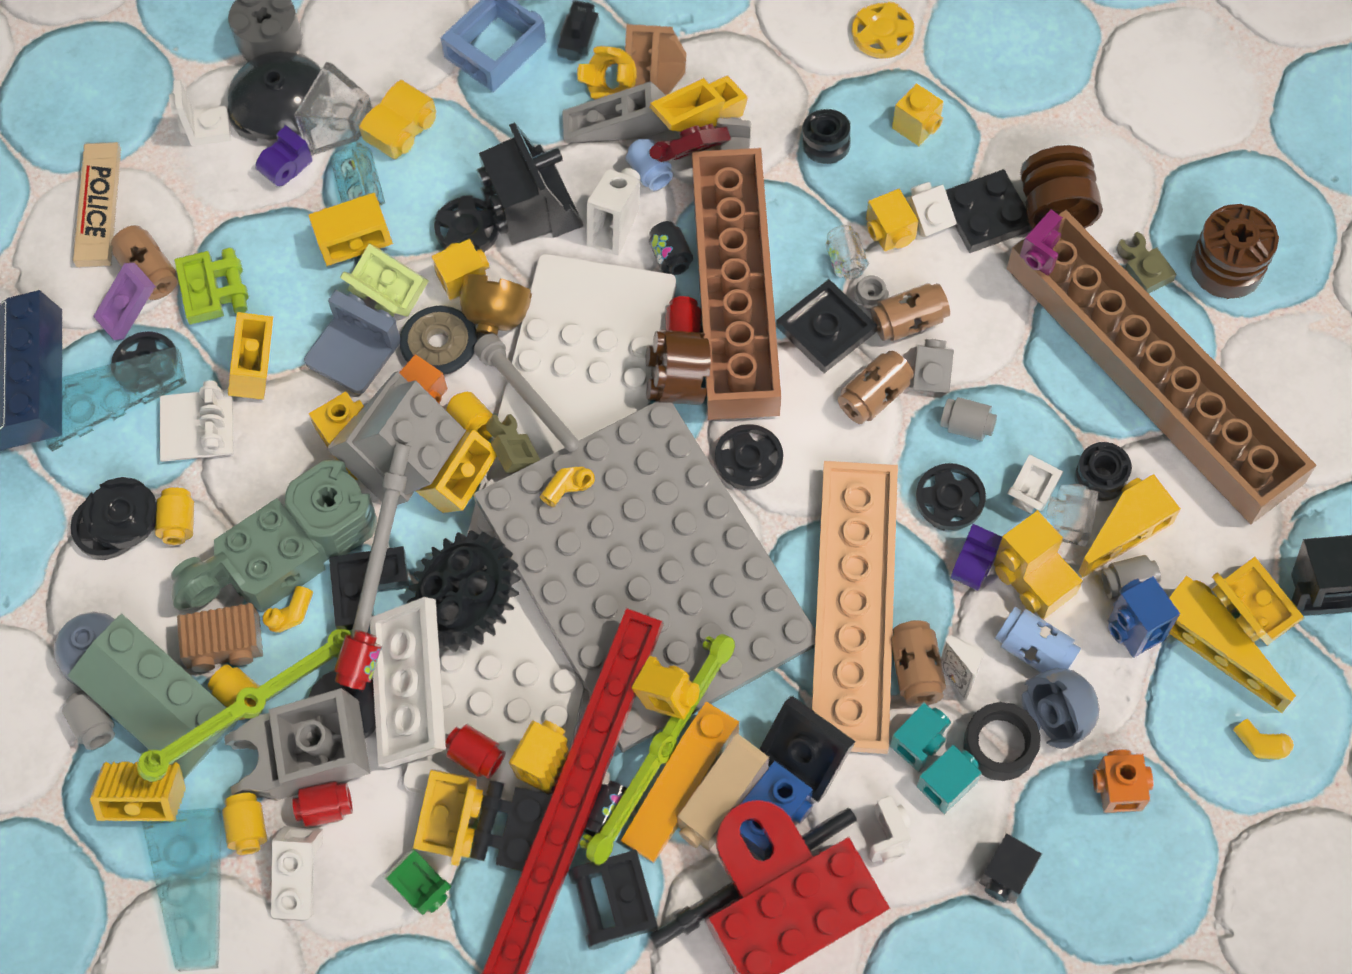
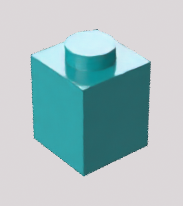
M952 745L920 775L917 788L945 815L978 783L982 772L978 769L979 764L969 752L965 750L960 752Z

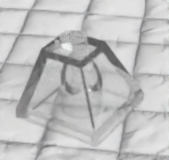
M326 61L295 113L301 136L307 142L311 155L314 156L358 141L361 137L359 126L372 109L369 95L334 64Z

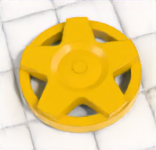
M888 1L887 3L872 4L859 10L853 21L852 37L855 45L863 53L875 58H891L908 49L914 38L915 27L912 17L905 9L897 3ZM859 24L864 27L860 33H858ZM907 36L903 43L897 45L898 38ZM879 44L882 49H876L869 45Z

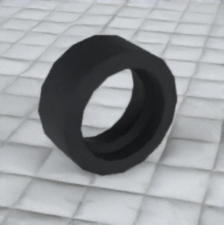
M996 702L985 705L974 713L964 734L963 748L977 760L979 764L978 769L982 772L981 775L991 780L1007 781L1020 777L1030 769L1040 750L1041 735L1036 721L1026 710L1012 703ZM995 720L1007 721L1015 725L1022 732L1025 745L1020 757L1013 762L1000 763L985 756L979 745V733L989 722Z

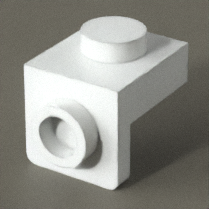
M926 182L910 188L912 195L905 198L918 219V229L921 237L957 224L944 185L932 187L930 182Z
M1029 454L1016 481L1007 492V494L1014 497L1011 504L1032 514L1034 508L1043 511L1063 471Z
M892 795L878 800L874 812L887 840L871 846L869 857L872 862L882 859L883 863L886 864L900 859L906 854L904 850L908 849L911 841L907 830L911 826L908 814L902 804L896 806Z

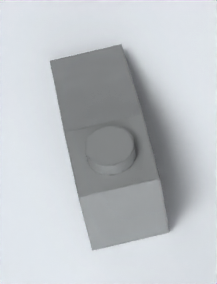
M650 81L563 110L564 141L566 143L640 139L670 130L649 108L651 102L666 95Z

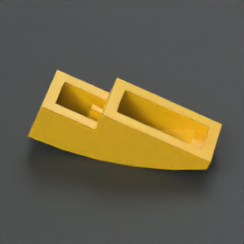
M726 75L712 83H708L705 78H702L651 102L649 108L670 130L682 131L699 125V128L708 124H713L715 127L718 118H739L743 116L748 96Z

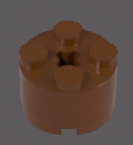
M655 331L653 345L647 346L645 356L646 366L652 367V379H648L646 388L647 400L689 405H701L704 402L708 388H701L704 377H710L711 366L710 344L708 338H703L705 336L704 332Z

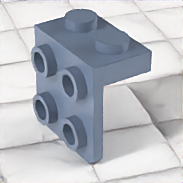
M335 290L328 299L334 318L309 350L304 361L308 368L356 394H362L367 390L399 346L400 335L396 320L388 312L381 309L375 311L366 306L365 302L356 295L349 294L347 296Z

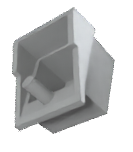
M397 371L390 376L358 415L349 421L330 443L327 450L339 461L344 462L346 468L382 501L385 488L382 487L384 474L390 470L395 444L400 443L411 446L404 476L408 478L405 491H400L397 504L399 505L408 502L416 490L426 487L433 482L466 430L416 380L408 382Z

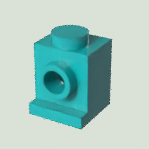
M923 703L893 734L890 747L914 769L920 772L925 766L926 753L932 757L947 740L943 735L951 721L940 709L936 707L931 709Z

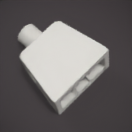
M624 168L621 173L614 170H607L587 201V246L614 255H620L639 211L641 178L637 171L631 168ZM611 213L613 214L612 222L609 220Z

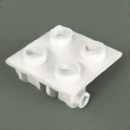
M209 380L203 383V387L200 388L199 392L160 396L161 462L234 455L233 396H228V389H221L216 381Z

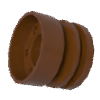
M1073 145L1054 146L1040 150L1029 156L1022 163L1020 177L1023 183V192L1027 198L1025 204L1029 224L1032 229L1036 227L1050 210H1053L1058 215L1067 210L1084 228L1093 225L1101 217L1103 206L1099 188L1095 183L1097 176L1094 170L1093 158L1089 151L1083 147Z
M1244 204L1225 205L1213 211L1205 221L1200 238L1192 253L1190 267L1193 278L1202 289L1217 297L1226 299L1242 298L1254 292L1262 282L1268 266L1277 251L1279 236L1276 225L1267 214L1255 207Z

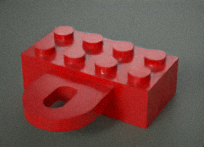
M749 801L736 806L724 817L718 828L716 836L717 854L741 899L704 921L734 974H781L891 909L850 837L813 857L789 815L780 807L766 801ZM753 820L761 826L772 846V854L768 860L759 861L751 855L740 835V826L744 821Z

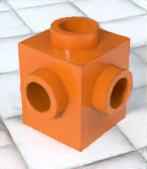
M1126 749L1110 751L1107 753V756H1103L1097 769L1093 770V787L1095 793H1101L1103 813L1143 811L1150 801L1149 790L1153 789V773L1150 766H1145L1144 754H1131V751Z

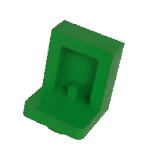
M413 848L383 876L403 899L421 915H424L427 911L433 913L440 908L448 898L446 892L451 888V885L441 878Z

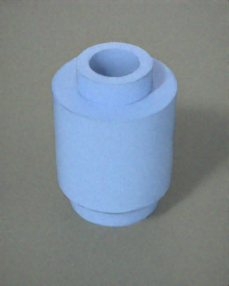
M636 140L628 148L626 154L627 163L633 170L639 173L640 181L644 186L649 187L651 190H659L665 187L673 178L671 164L669 161L659 162L651 158L649 151L655 144L654 140Z

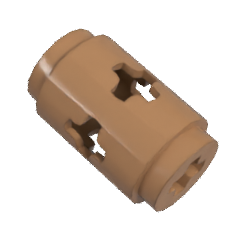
M132 225L115 234L111 241L112 254L122 267L124 263H135L156 286L148 299L158 300L171 293L178 282L176 270L161 252L150 233L138 225Z
M930 283L923 284L878 301L877 306L871 308V317L878 325L877 333L882 341L901 339L943 323L944 318L950 316L948 299L943 288L938 283L933 285ZM905 295L912 296L906 300V303L901 304L899 302L903 300ZM920 319L922 323L917 325L918 328L911 329L910 327L914 326V320Z
M888 351L886 354L881 353L841 389V395L837 399L844 413L854 422L863 424L865 421H872L910 386V380L914 377V372L909 363L897 352ZM869 372V375L866 377V381H864L863 379L865 378V374Z
M921 620L908 621L897 625L893 629L891 642L900 695L905 698L906 704L916 707L921 706L923 703L931 705L939 702L944 697L943 691L946 688L935 631L930 629L928 622Z

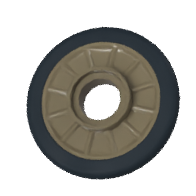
M432 306L415 313L405 323L400 335V350L407 363L416 354L445 375L462 368L472 358L474 346L477 342V331L474 324L467 320L462 311L449 306ZM435 334H445L448 337L447 343L441 347L430 345L429 340Z

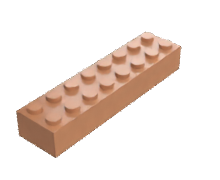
M761 148L693 151L692 178L702 332L705 333L703 338H708L711 354L710 377H705L706 388H708L706 394L708 420L780 416L781 385Z

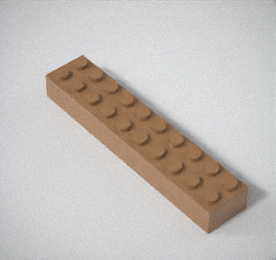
M1067 210L1059 214L1063 217L1058 230L1061 233V237L1052 249L1057 252L1058 258L1053 271L1048 276L1040 270L1037 271L1030 268L1024 259L1020 257L1025 238L1014 245L1011 250L1007 270L1251 525L1307 482L1317 465Z

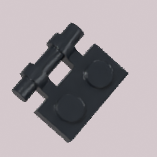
M490 780L486 795L483 794L482 811L477 830L474 829L473 845L469 858L485 861L488 846L499 848L496 865L523 871L552 795L516 786L512 801L501 799L505 783ZM498 811L509 813L503 836L492 834Z

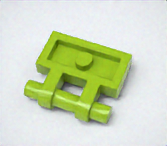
M233 248L223 249L221 251L222 260L214 262L209 251L174 259L189 325L223 317L222 304L232 303L234 313L236 314L237 312H247L246 301L249 295L247 287L242 284L240 276L243 272L241 260L236 257ZM226 277L228 286L218 288L216 278Z

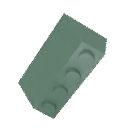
M122 613L92 642L67 675L148 750H162L226 708ZM238 721L175 761L180 765L183 779L195 769Z

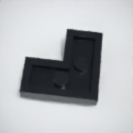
M404 546L387 548L378 590L409 586ZM371 551L329 557L336 629L353 630Z

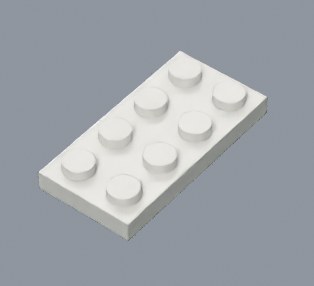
M423 597L372 616L370 621V632L377 636L376 643L382 646L373 674L378 766L394 767L446 750L436 600Z

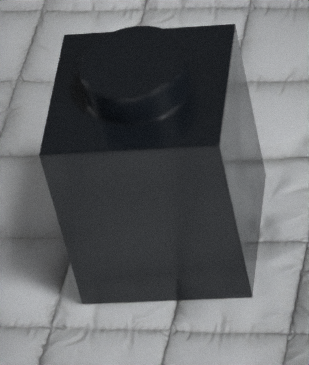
M1006 833L979 883L985 886L984 891L992 898L1004 903L1007 900L1015 903L1042 853Z

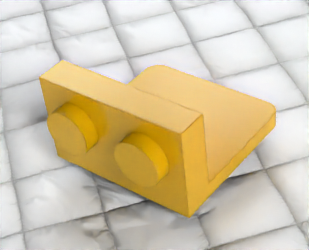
M1253 557L1225 579L1218 572L1211 576L1217 583L1212 588V591L1230 612L1237 608L1241 616L1236 621L1254 642L1261 638L1268 646L1305 619L1256 557Z
M434 769L430 770L413 849L451 856V865L459 866L461 857L469 858L474 837V829L467 828L469 818H478L483 790L476 789L477 778Z

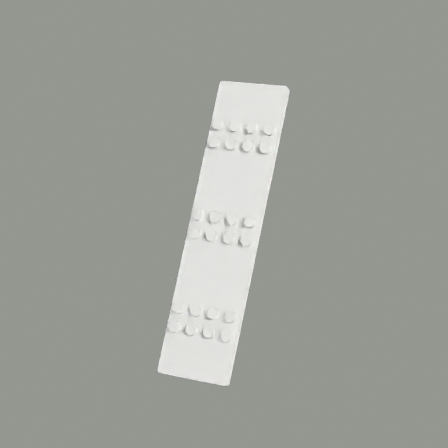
M543 254L539 257L531 287V302L521 325L512 365L578 441L650 405L651 400H647L646 388L648 379H652V367L646 366V349L648 345H653L655 331L665 330L666 308L669 306L670 300L674 298L676 291L675 276L667 273ZM507 381L498 414L499 421L502 423L508 414L513 415L518 424L516 429L518 434L528 435L540 460L565 448ZM496 457L482 479L479 491L513 474L505 472L498 457ZM475 503L468 533L470 530H473L480 535L483 531L491 537L497 538L477 503ZM522 580L512 585V588L517 590L519 595L509 598L508 602L515 608L511 611L504 610L502 615L507 622L505 624L499 622L494 624L495 636L485 632L483 634L484 643L480 645L472 640L471 648L468 651L460 646L457 652H452L447 648L444 650L439 649L445 742L455 727L461 729L464 725L469 724L500 744L499 748L506 752L503 762L490 779L483 775L477 777L446 757L448 749L446 748L444 751L408 762L404 776V784L408 791L425 794L430 770L434 769L477 778L476 789L483 790L482 794L486 795L490 780L505 783L501 799L512 801L516 786L544 793L516 778L508 763L532 720L541 725L544 720H548L564 729L565 733L563 736L568 739L567 747L570 752L576 733L585 688Z

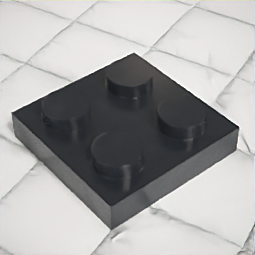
M1005 169L945 190L957 223L955 227L969 253L1033 230L1029 224L1027 209Z
M830 279L788 310L776 322V327L824 374L874 335L878 327Z
M791 695L783 703L759 750L769 757V767L774 761L812 788L811 798L819 802L826 795L856 741Z

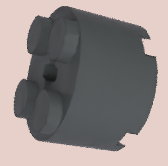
M235 0L228 15L229 25L237 48L248 62L268 53L298 52L302 43V32L291 0Z

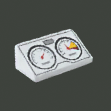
M950 635L947 637L941 656L943 673L961 696L967 699L985 650Z

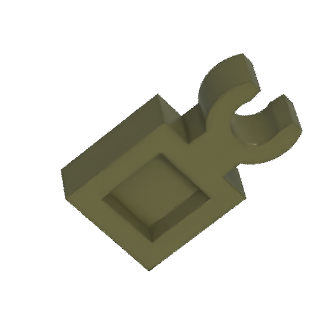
M1140 232L1134 233L1132 242L1136 247H1129L1123 239L1119 240L1117 245L1118 254L1122 258L1130 260L1127 262L1125 270L1148 294L1174 281L1176 272L1157 247L1150 251L1145 248L1146 239Z
M493 414L486 423V428L495 438L491 445L505 472L515 473L539 461L540 458L528 435L518 434L516 430L518 424L513 415L508 414L501 423L498 416Z

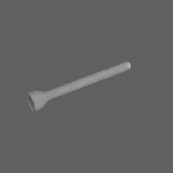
M491 333L482 336L474 346L475 355L483 364L495 366L568 451H576L579 447L578 439L506 358L505 344L495 334Z

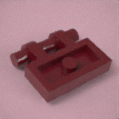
M708 124L699 128V125L680 131L681 138L655 143L650 148L649 154L651 158L659 162L683 159L692 155L693 151H706L731 140L727 127L714 128L713 124Z

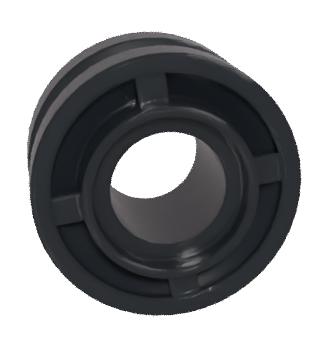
M833 109L817 110L806 117L802 126L803 150L811 160L824 164L834 163L843 159L848 154L851 146L849 119L843 113Z
M1109 442L1094 443L1088 446L1081 454L1075 470L1076 485L1090 499L1096 501L1112 500L1122 493L1121 490L1130 477L1132 471L1131 460L1128 454L1116 444ZM1095 468H1104L1111 475H1101Z

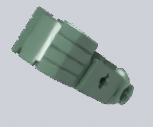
M323 460L289 483L285 494L284 506L278 498L274 499L214 539L213 556L204 562L199 557H191L177 565L171 573V578L174 581L171 592L173 606L178 610L205 606L218 596L223 587L230 583L239 596H242L247 603H252L257 610L266 611L291 594L296 586L304 585L326 570L324 562L329 557L346 555L373 536L377 526V516L370 494H362L356 480L348 474L344 462L338 460Z

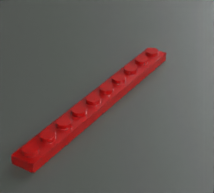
M628 608L625 609L482 974L529 973L635 700L636 694L631 687L649 656H652L664 625L663 621Z

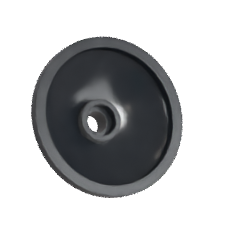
M273 52L252 59L235 74L228 90L229 108L238 125L248 133L265 139H278L276 134L285 125L297 135L309 130L324 115L330 99L328 80L320 66L310 58L293 52Z

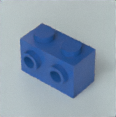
M1154 576L1143 582L1135 579L1122 587L1119 591L1121 595L1113 603L1114 609L1108 619L1111 635L1119 644H1124L1133 658L1165 641L1180 615V612Z
M774 761L742 803L749 801L770 802L783 809L792 819L793 823L796 821L798 824H801L814 806L810 803L813 789ZM744 821L740 826V835L747 848L764 861L772 852V846L761 826L756 821Z

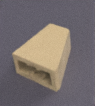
M737 733L678 815V827L681 829L679 832L680 836L691 846L698 848L701 845L709 851L716 843L717 831L724 817L743 802L768 770L769 757Z

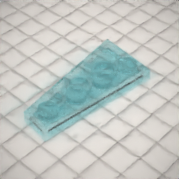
M178 347L62 377V436L47 439V447L53 452L64 446L62 442L76 435L82 437L94 431L93 426L109 418H112L114 421L124 416L127 409L141 402L145 405L187 384L182 355Z
M219 808L179 810L178 815H176V821H141L175 969L179 972L219 969L222 811Z

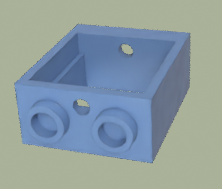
M480 0L440 37L444 58L494 92L546 42L545 23L537 12L527 10L517 0ZM499 17L523 35L494 61L470 43Z

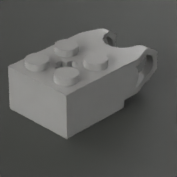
M342 688L268 709L269 713L250 719L237 730L224 736L225 745H230L233 750L257 749L259 753L256 768L231 787L232 795L254 793L257 798L280 800L297 795L301 788L334 781L340 783L370 774L359 701Z

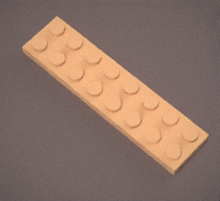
M824 461L812 710L856 741L850 752L888 754L898 465Z

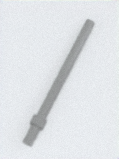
M395 444L390 470L384 474L382 487L385 488L352 636L355 630L368 633L400 491H405L408 478L404 476L411 448L408 445Z

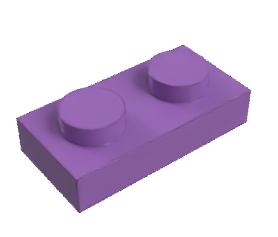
M124 263L93 317L113 340H123L156 286L135 263Z

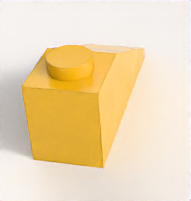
M1154 474L1144 480L1136 478L1123 487L1121 497L1084 557L1078 571L1082 578L1174 523L1181 508Z

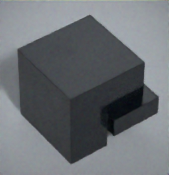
M1352 535L1303 539L1291 573L1295 586L1291 601L1303 616L1352 612Z

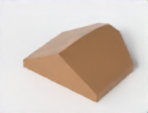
M626 24L625 51L632 57L636 66L637 77L635 86L651 81L665 95L670 94L685 75L687 55L673 28Z

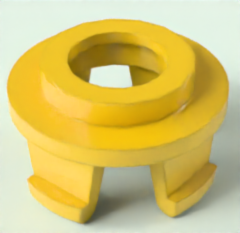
M596 46L593 48L595 55L591 58L589 64H578L577 80L587 85L591 98L594 100L635 86L637 77L635 63L632 57L622 49ZM618 64L617 82L620 85L612 89L605 82V72L611 65Z

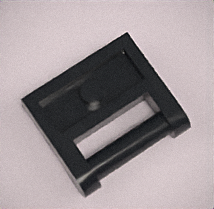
M637 849L611 856L600 865L590 862L568 870L571 884L576 885L588 930V935L585 936L589 950L602 948L613 942L658 930V924ZM598 876L603 878L615 926L606 929L603 928L591 879Z

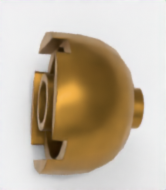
M464 275L460 292V306L467 320L478 325L476 331L482 334L492 333L498 335L499 330H511L523 321L531 302L532 294H530V289L501 278L499 282L487 281L488 276Z

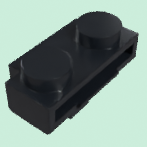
M576 0L572 2L560 34L561 38L557 47L558 57L580 61L583 55L589 54L599 24V13L595 12L594 4Z

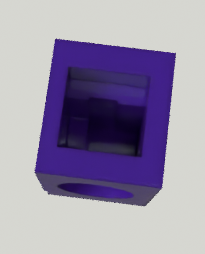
M286 125L276 134L278 140L260 153L255 164L256 170L278 187L287 184L313 162L307 142Z
M972 524L950 578L978 591L996 558L1002 536Z

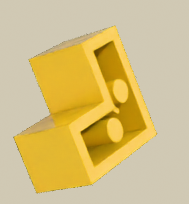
M1037 510L1003 535L993 565L1000 580L1006 585L1011 584L1020 594V600L1025 608L1032 613L1036 612L1044 620L1077 595L1083 580L1058 554L1063 537Z

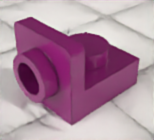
M1050 210L1026 236L1020 253V257L1024 259L1030 268L1037 271L1040 270L1047 276L1053 271L1058 258L1057 252L1052 249L1061 237V233L1058 230L1063 218L1053 210Z

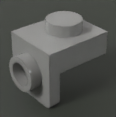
M925 339L924 345H916L913 390L949 393L954 349L946 348L947 341Z

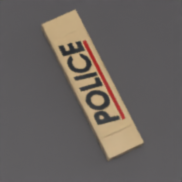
M118 142L84 144L73 262L76 267L111 266L113 249L111 241L114 237L121 147Z

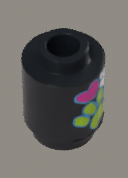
M664 221L655 225L649 232V245L661 271L672 275H679L685 272L693 261V254L681 229L671 221Z
M609 781L607 785H601L583 831L585 834L594 837L601 832L627 790L625 786L614 781Z

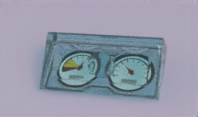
M355 140L330 157L342 203L375 192L379 205L385 204L382 187L370 148Z

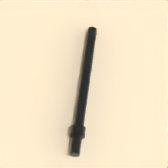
M847 808L802 838L809 851L855 823L857 818L853 811ZM731 882L691 909L689 906H686L675 913V919L650 934L649 938L655 948L659 949L683 932L685 935L693 932L700 927L699 922L740 895Z

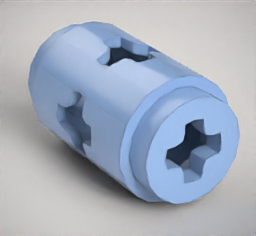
M1015 607L995 637L996 640L1002 643L1001 647L1041 673L1054 668L1069 669L1081 650L1080 647L1074 644L1075 639L1026 608L1022 611ZM1040 627H1048L1051 629L1050 633L1052 635L1049 634L1046 638L1040 635ZM1031 647L1037 650L1035 657L1040 661L1028 660L1022 651L1027 652Z

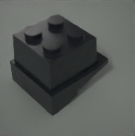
M514 122L509 124L512 134L511 139L479 153L481 167L476 170L483 186L481 188L483 198L487 207L492 206L495 212L493 217L499 233H506L512 245L547 233H551L552 237L555 238L583 227L580 215L555 166L556 163L563 161L559 148L546 152L540 144L534 146Z

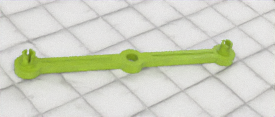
M346 629L332 631L325 645L260 687L242 689L237 694L232 705L160 751H145L137 763L139 775L147 781H158L166 775L170 764L242 717L246 719L258 717L262 713L265 702L334 657L338 658L345 635H351L350 631ZM252 698L255 700L256 705L249 707L245 704L244 700Z
M720 634L715 639L707 636L705 639L710 642L703 641V648L709 650L710 654L693 681L698 684L700 689L697 702L691 707L684 720L671 716L663 731L653 738L649 754L601 832L594 837L588 834L583 836L587 842L581 839L580 846L583 849H587L586 856L588 860L600 865L609 858L613 849V842L660 765L668 762L677 746L676 739L722 664H725L731 658L735 648V641L732 637Z

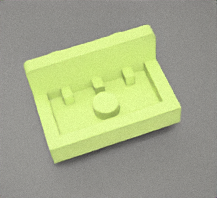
M368 244L352 274L343 271L340 276L341 279L350 284L347 290L364 300H366L367 296L375 300L377 303L374 307L377 310H384L392 316L396 313L406 317L411 313L429 280L372 244Z

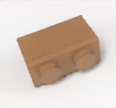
M252 603L177 616L180 659L187 669L192 668L195 672H207L213 670L215 664L230 662L231 665L242 666L252 663L253 658L263 656L260 617Z

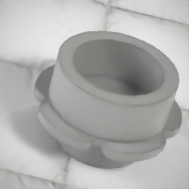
M866 276L856 284L857 290L854 292V299L859 305L863 304L866 309L877 306L878 301L889 297L886 284L880 277ZM873 292L874 295L869 296L868 293Z

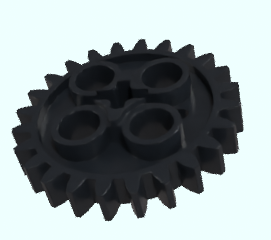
M470 530L467 537L457 532L454 543L444 538L441 551L432 547L433 558L431 560L422 558L421 562L425 569L423 572L416 571L413 573L419 581L418 584L409 586L408 589L415 593V597L407 601V603L423 597L436 600L439 649L444 650L447 648L452 652H457L459 646L467 651L470 650L472 640L482 645L485 632L492 636L496 635L494 624L496 622L501 624L507 622L502 613L504 610H514L515 607L508 601L509 598L519 595V592L512 588V585L521 580V577L513 572L519 565L511 559L513 552L507 549L504 543L483 531L479 535Z

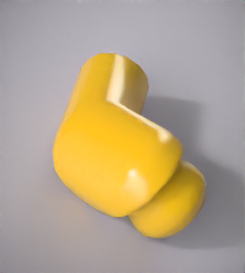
M585 467L562 468L556 472L541 493L540 498L547 505L555 507L565 493L584 491L590 488L595 482L594 473Z
M296 586L289 606L280 610L278 608L267 609L263 614V623L270 631L277 633L284 632L301 624L308 610L313 591L306 587Z
M1248 718L1233 729L1256 758L1283 759L1290 754L1294 747L1293 740L1289 735L1284 733L1261 734Z

